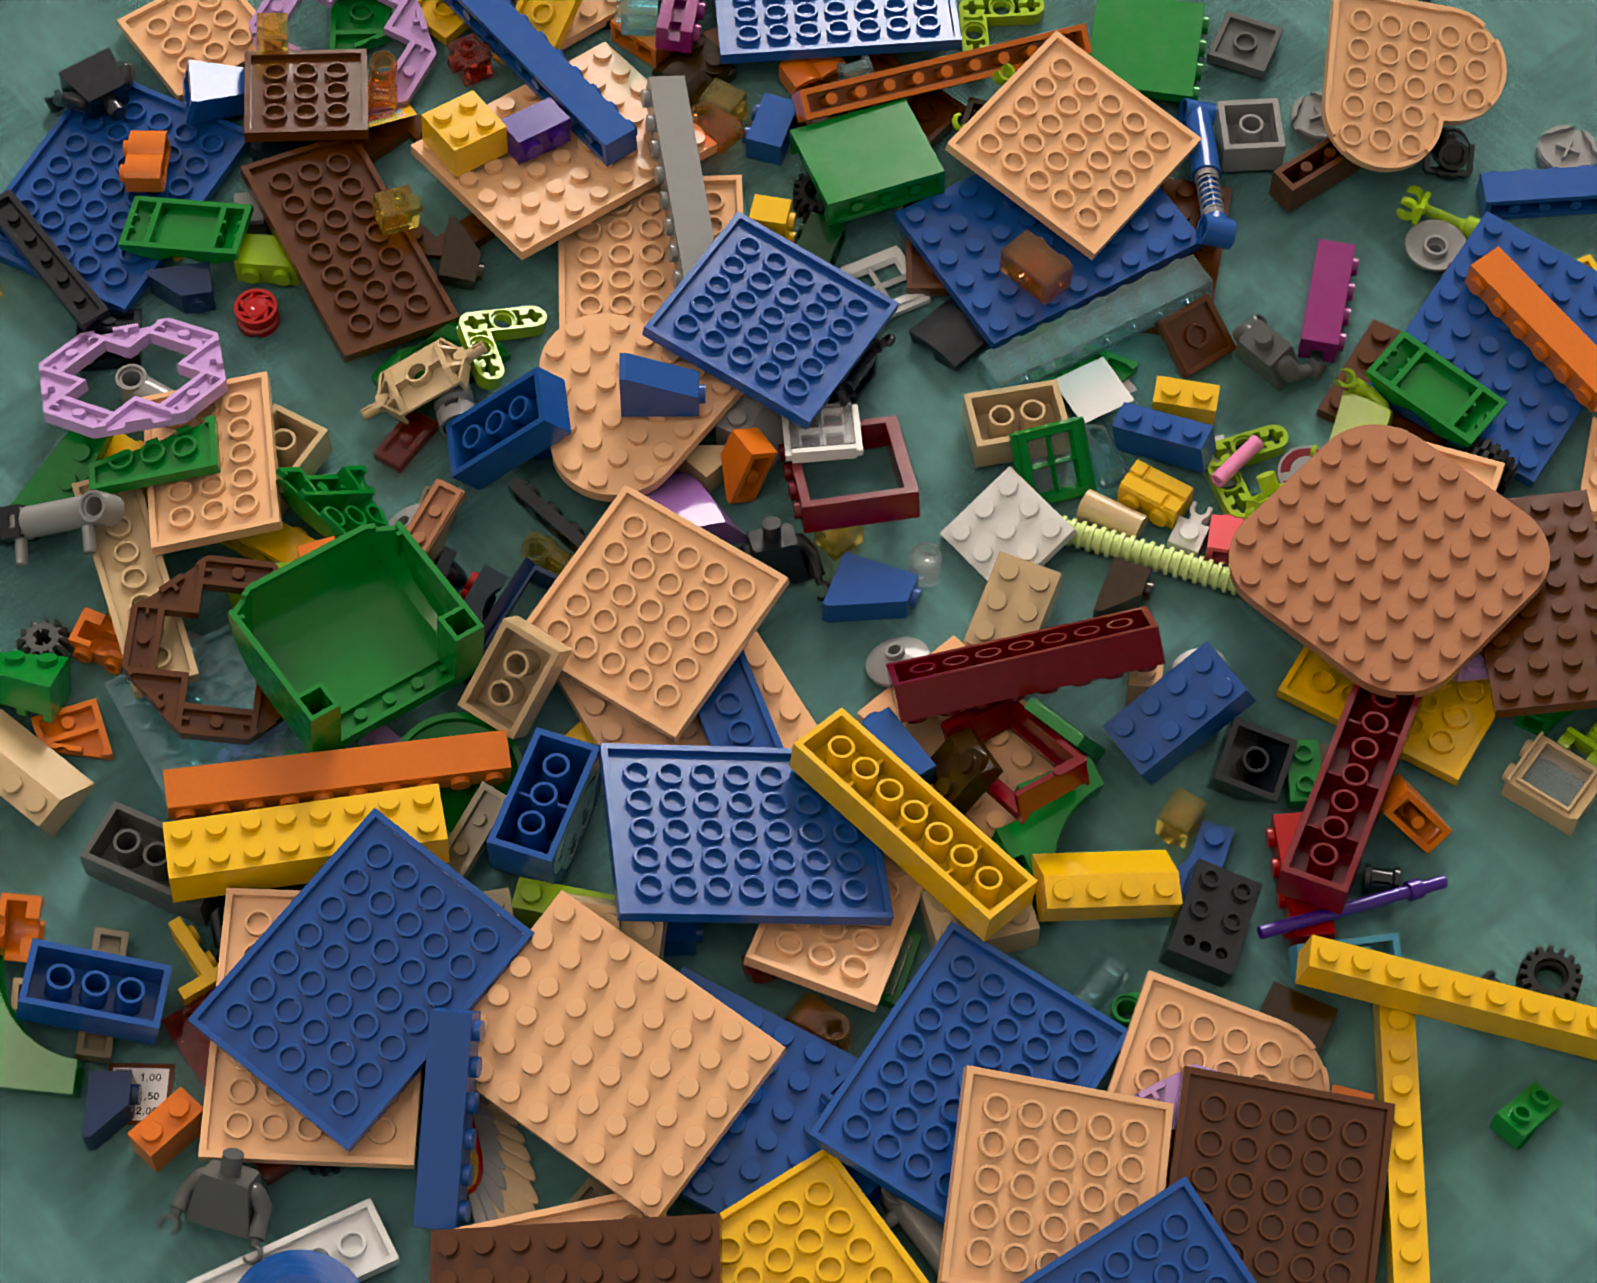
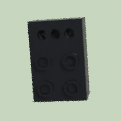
M1199 858L1187 874L1181 892L1183 905L1172 918L1158 962L1222 988L1234 973L1263 884Z

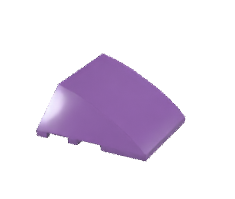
M674 473L660 487L645 495L731 545L745 543L746 533L723 511L703 485L690 473Z

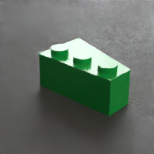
M20 650L0 652V708H2V704L14 707L17 714L27 716L29 714L28 711L43 715V721L53 723L71 694L69 657L57 656L54 653H43L40 655L25 654Z

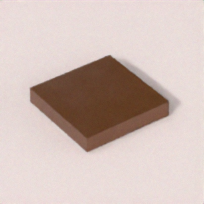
M1209 293L1200 296L1154 323L1182 379L1191 376L1236 350V345Z

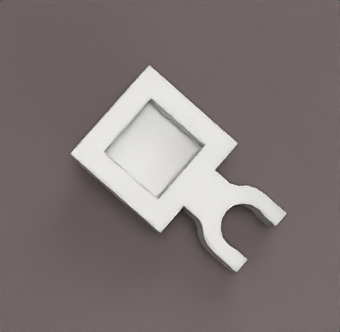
M1193 501L1189 509V519L1179 516L1167 541V548L1174 547L1177 552L1184 550L1186 555L1194 553L1197 558L1209 534L1210 527L1205 525L1211 518L1213 508L1208 507L1205 514H1197L1195 512L1197 502Z

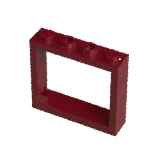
M896 415L860 420L863 449L886 446L898 485L896 489L810 500L801 463L792 464V461H786L784 444H778L785 482H788L790 502L796 501L793 502L795 519H801L804 533L920 517L919 489ZM842 423L827 424L824 427L842 426ZM843 436L826 437V445L844 444ZM819 438L802 439V447L820 446Z

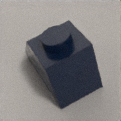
M209 262L147 270L151 293L184 314H200L216 310L214 283Z
M89 1071L82 1136L88 1151H96L134 1118L135 1105H141L142 1086L136 1083L132 1071Z

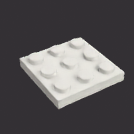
M1010 466L940 532V535L986 581L989 579L1000 551L1044 566L1077 534L1076 530Z

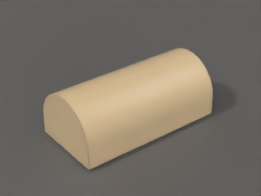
M1091 489L1083 496L1076 513V518L1081 523L1087 521L1089 526L1097 524L1099 529L1104 526L1107 527L1109 532L1114 529L1119 535L1124 532L1127 534L1126 537L1129 538L1134 535L1136 540L1148 523L1147 515Z

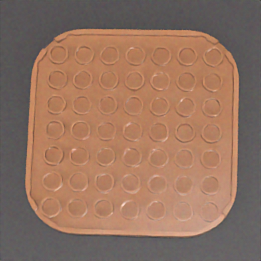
M1372 424L1357 426L1333 437L1259 506L1234 533L1229 548L1228 564L1229 576L1233 586L1250 606L1355 684L1371 693L1388 698H1396V695H1415V698L1431 694L1449 683L1537 595L1547 577L1550 565V549L1542 529L1527 513L1421 438L1402 428Z

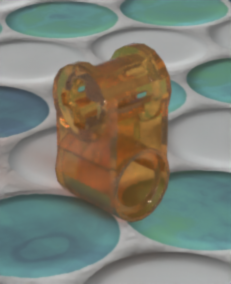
M378 51L370 59L368 110H371L372 107L391 108V111L396 112L398 103L397 59L389 51ZM381 67L390 68L387 72L378 71Z
M699 102L691 108L693 123L705 132V137L710 136L717 143V153L720 155L724 154L746 135L743 126L734 116L725 113L711 102Z
M805 993L784 1018L844 1051H848L850 1047L851 1037L849 1035L850 1023L848 1018L825 1004L812 993Z

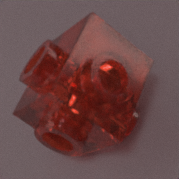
M476 33L460 37L448 43L450 55L446 57L448 67L452 74H458L465 87L493 77L490 48L486 42L481 43Z

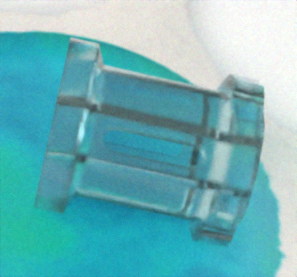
M867 55L861 56L860 60L848 64L841 62L837 64L839 81L874 73L872 63Z

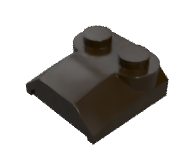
M700 34L699 42H693L691 54L673 52L652 70V75L654 77L685 75L689 103L692 110L735 80L736 69L732 63L721 64L719 47L705 35Z
M970 727L950 735L930 757L936 765L932 783L934 789L963 815L972 808L1004 772L974 729Z

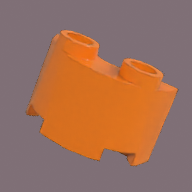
M84 607L68 638L70 645L74 648L73 657L82 663L88 664L93 662L103 666L106 671L112 674H121L123 656L112 621L106 614Z
M1 893L0 947L5 950L4 961L27 963L32 938L44 940L46 921L40 920L42 907L45 906L43 896Z

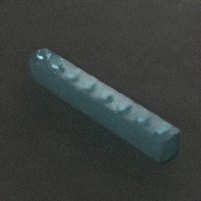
M1193 254L1183 259H1176L1165 268L1156 272L1151 271L1138 281L1124 284L1111 294L1097 297L1084 307L1070 310L1057 320L1043 323L1030 333L1016 336L1003 346L985 351L978 357L977 376L987 390L1040 382L1154 327L1156 321L1204 294L1209 293L1211 297L1213 280Z

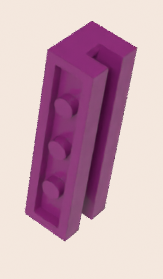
M662 0L656 25L655 49L691 54L693 42H699L701 24H698V20H704L706 2H703V0Z
M1323 239L1318 240L1297 357L1310 359L1311 350L1324 352L1322 361L1335 363L1337 351H1344L1347 333H1342L1341 327H1348L1351 308H1347L1345 305L1346 301L1352 302L1355 283L1350 282V276H1357L1360 258H1354L1356 245Z

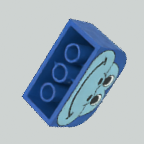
M536 727L486 841L491 868L519 877L545 881L551 884H562L599 796L601 788L598 757L599 746Z

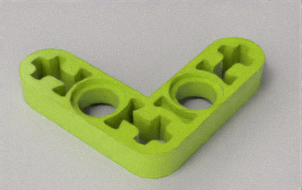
M962 0L958 11L962 37L961 51L964 52L989 46L988 27L1034 25L1041 22L1044 16V1ZM998 7H1004L1009 10V13L999 15L993 10ZM969 10H973L974 14H970ZM975 31L980 33L982 37L970 39L966 35L969 32Z
M529 305L468 312L460 317L457 334L463 348L466 350L482 341L489 352L476 358L470 364L473 378L479 387L486 390H494L502 385L505 369L495 341L541 335L545 330L547 314L543 309ZM504 321L507 322L510 325V327L500 328L497 325H495V322ZM486 366H488L489 373L485 372Z
M1267 425L1215 441L1216 451L1214 457L1220 458V462H1216L1212 458L1204 475L1223 514L1244 519L1245 513H1241L1238 509L1234 510V498L1237 497L1236 502L1239 508L1246 511V501L1252 496L1239 471L1231 478L1236 484L1232 489L1217 487L1211 481L1210 476L1236 452L1235 448L1238 445L1244 444L1252 435L1259 437L1264 446L1243 467L1282 455L1286 451L1289 436L1285 428L1280 425ZM1272 437L1274 441L1279 440V444H1275L1273 441H1268V438Z

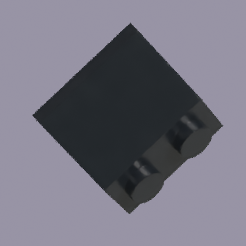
M1234 717L1226 728L1206 788L1237 800L1276 804L1298 741Z

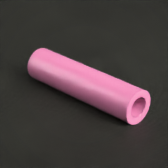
M1252 435L1210 476L1213 484L1220 488L1223 487L1263 448L1264 445L1261 439Z

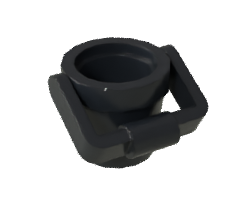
M1453 126L1443 127L1437 143L1423 158V172L1429 175H1437V178L1450 180L1469 177L1473 171L1475 144L1469 143L1466 134L1461 129ZM1430 153L1433 157V160L1442 166H1429ZM1467 163V165H1466V171H1465V170H1458V169H1460V168H1463V167L1465 166V164Z

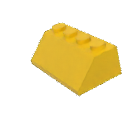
M1166 850L1031 855L1033 877L1038 880L1035 890L1038 922L1173 917L1183 905L1179 871Z

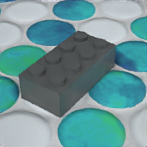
M114 801L80 854L86 875L206 926L209 921V912L217 897L173 903L167 868L163 821Z

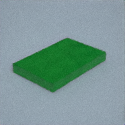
M1030 698L1024 708L1098 761L1105 754V748L1037 699Z

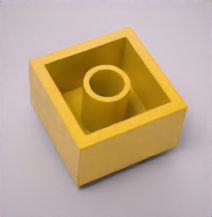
M474 90L421 114L423 142L455 177H459L508 153L507 126Z

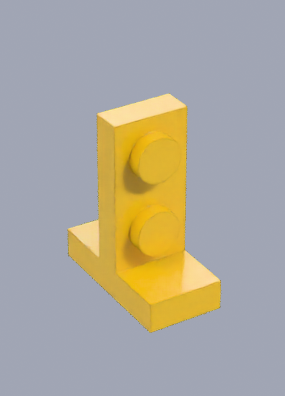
M179 916L168 922V926L173 940L198 976L178 988L182 1004L187 1012L191 1014L216 988L218 963L210 950L203 952L199 946L202 940L192 924L186 926Z

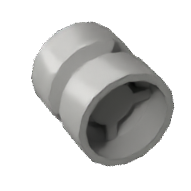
M470 383L466 391L459 384L432 400L440 433L447 437L446 423L475 406Z

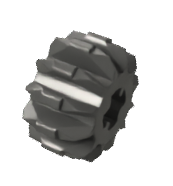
M44 616L39 624L31 620L30 629L21 628V638L16 640L17 650L23 651L25 654L37 655L54 653L57 656L69 657L70 663L71 657L69 653L74 651L68 640L71 632L67 626L63 627L58 619L49 623V620Z

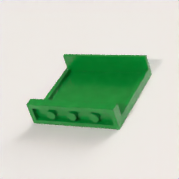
M1097 0L1090 41L1092 53L1089 55L1149 99L1181 102L1183 98L1198 100L1200 86H1195L1194 82L1195 80L1201 81L1203 63L1197 62L1198 57L1204 58L1206 40L1201 39V34L1207 35L1210 17L1204 16L1205 4L1179 0Z
M905 97L790 130L792 155L799 154L824 204V215L828 226L945 193V171Z

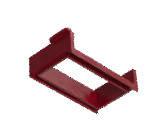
M1002 700L993 702L992 706L980 709L975 713L973 710L967 709L941 723L945 740L950 735L970 727L974 729L984 743L1010 729L1054 767L1051 773L1016 792H1013L999 778L986 791L1022 825L1030 813L1083 784L1090 785L1086 756L1078 753L1039 718L1024 708L1019 701L1008 702Z

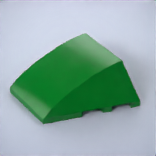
M364 465L343 466L337 474L306 475L301 467H279L275 471L280 495L302 520L327 538L335 536L336 539L362 524L375 523V527L389 526L383 510L376 506L373 501L374 488L372 486L368 487L364 476L367 470Z

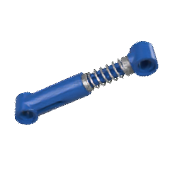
M1183 98L1179 104L1176 119L1202 138L1199 145L1188 156L1191 179L1196 185L1201 218L1196 229V241L1199 245L1229 250L1236 238L1237 223L1234 219L1227 217L1223 196L1221 195L1222 191L1219 182L1222 172L1213 127L1216 107L1213 103Z

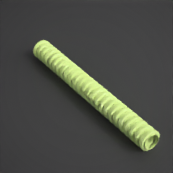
M1067 515L1063 516L1077 532L1066 544L1068 547L1073 544L1075 549L1078 550L1083 547L1085 552L1093 550L1095 555L1103 553L1105 558L1110 556L1153 568L1155 573L1160 570L1163 571L1165 576L1170 573L1173 578L1182 577V581L1190 579L1192 584L1200 582L1202 587L1210 585L1212 590L1220 588L1222 593L1230 591L1232 596L1239 594L1230 579L1229 566H1224V562L1220 561L1217 564L1211 558L1209 561L1204 560V556L1201 555L1199 558H1196L1194 553L1186 555L1184 550L1176 552L1174 547L1166 549L1164 544H1161L1159 547L1156 546L1154 541H1151L1149 544L1146 543L1144 538H1141L1139 541L1136 540L1134 535L1129 538L1126 537L1127 534L1124 532L1119 535L1114 529L1109 532L1107 527L1103 526L1099 529L1097 524L1089 526L1087 521L1079 523L1077 518L1069 520Z

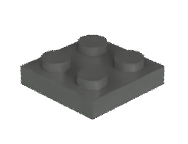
M1227 11L1208 51L1206 62L1264 79L1282 38L1284 28Z

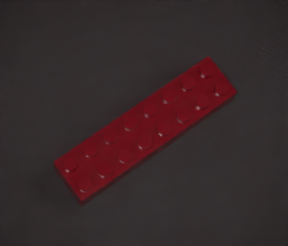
M1147 606L893 662L886 664L893 702L902 723L918 724L926 721L927 717L935 715L949 717L958 714L962 709L971 707L974 709L988 708L993 705V702L1002 700L1016 702L1024 699L1026 695L1033 693L1051 694L1058 691L1060 687L1069 685L1083 687L1089 685L1091 680L1100 678L1107 680L1123 677L1124 673L1136 670L1138 672L1153 671L1158 665L1165 664L1159 626Z
M1353 684L1280 869L1275 893L1342 915L1419 713L1423 696L1415 698V695H1396V698H1388L1371 693L1357 684Z

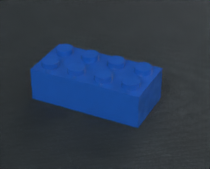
M537 366L446 423L451 477L480 490L571 434L565 380Z
M1206 641L1106 722L1103 728L1139 774L1153 785L1230 723L1234 717L1240 715L1256 702V699L1218 652Z
M32 938L15 1019L156 1045L172 965Z

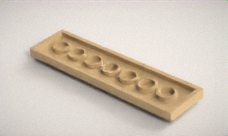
M89 479L71 484L75 497L89 491ZM141 488L113 493L124 502L125 511L122 520L113 527L95 526L97 551L92 553L122 656L131 606L142 598L146 600L158 592L160 586L170 580L163 556H154L151 550L149 511ZM165 616L157 669L189 672L190 684L201 680L181 617ZM130 681L135 699L144 697Z

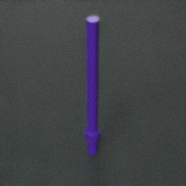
M1444 875L1422 881L1418 878L1406 881L1401 887L1347 901L1342 915L1325 909H1318L1258 926L1257 934L1263 940L1407 899L1409 902L1424 898L1427 893L1447 888V879Z

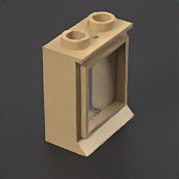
M1541 731L1534 741L1531 739L1526 741L1519 753L1521 759L1517 765L1511 762L1501 778L1505 782L1501 795L1571 837L1575 832L1579 819L1583 813L1587 814L1596 798L1597 767L1543 735L1544 732Z

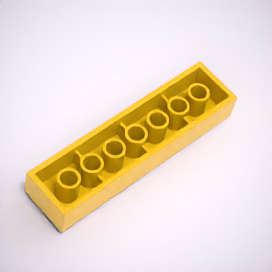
M842 707L793 743L789 767L983 942L1032 904L1038 880Z
M439 784L163 822L167 868L173 903L226 895V888L272 889L306 884L374 807L442 861L450 863L448 836Z

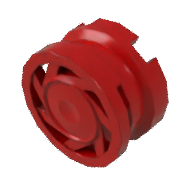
M253 288L244 291L234 302L236 322L239 330L245 336L251 338L253 335L260 336L261 338L267 337L274 333L280 325L278 303L270 291Z

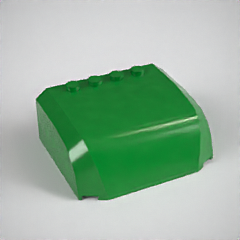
M396 521V525L375 527V523L356 527L247 585L233 610L230 609L228 611V618L235 642L248 670L308 753L342 749L461 683L476 671L484 654V625L401 521Z

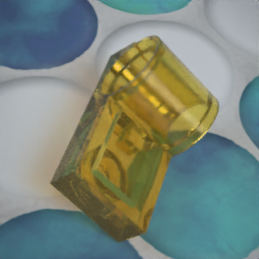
M535 530L525 538L521 545L522 562L527 556L534 564L560 575L574 555L573 553H566L559 548L551 537L547 535L542 536ZM534 556H540V557H541V558H538V559H532V557H534Z

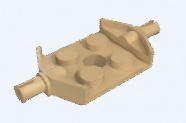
M440 338L379 374L377 395L374 396L376 401L360 409L363 418L367 422L378 414L387 412L388 415L408 424L409 421L405 415L460 384L464 391L468 390L470 364L476 358L488 353L484 343L480 341L465 350L463 346L459 348L451 342ZM425 370L423 376L414 379L418 372Z

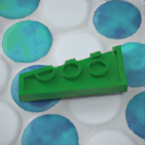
M215 414L204 418L205 423L190 428L189 425L176 429L177 434L159 441L158 437L148 440L142 448L135 451L126 449L90 463L89 490H99L113 494L220 473L218 421Z
M69 430L11 505L30 506L75 497L71 484L89 479V464L104 458L114 436L93 439Z

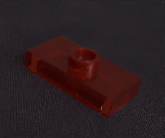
M417 410L405 415L409 423L405 424L400 421L373 451L374 459L398 473H401L438 430L436 421Z

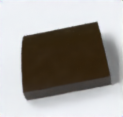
M1274 981L1260 1012L1287 1022L1299 1029L1316 1046L1315 1050L1319 1055L1339 1009Z

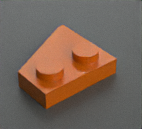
M96 698L61 708L53 723L43 721V715L41 714L31 717L36 737L57 754L102 760L114 759Z

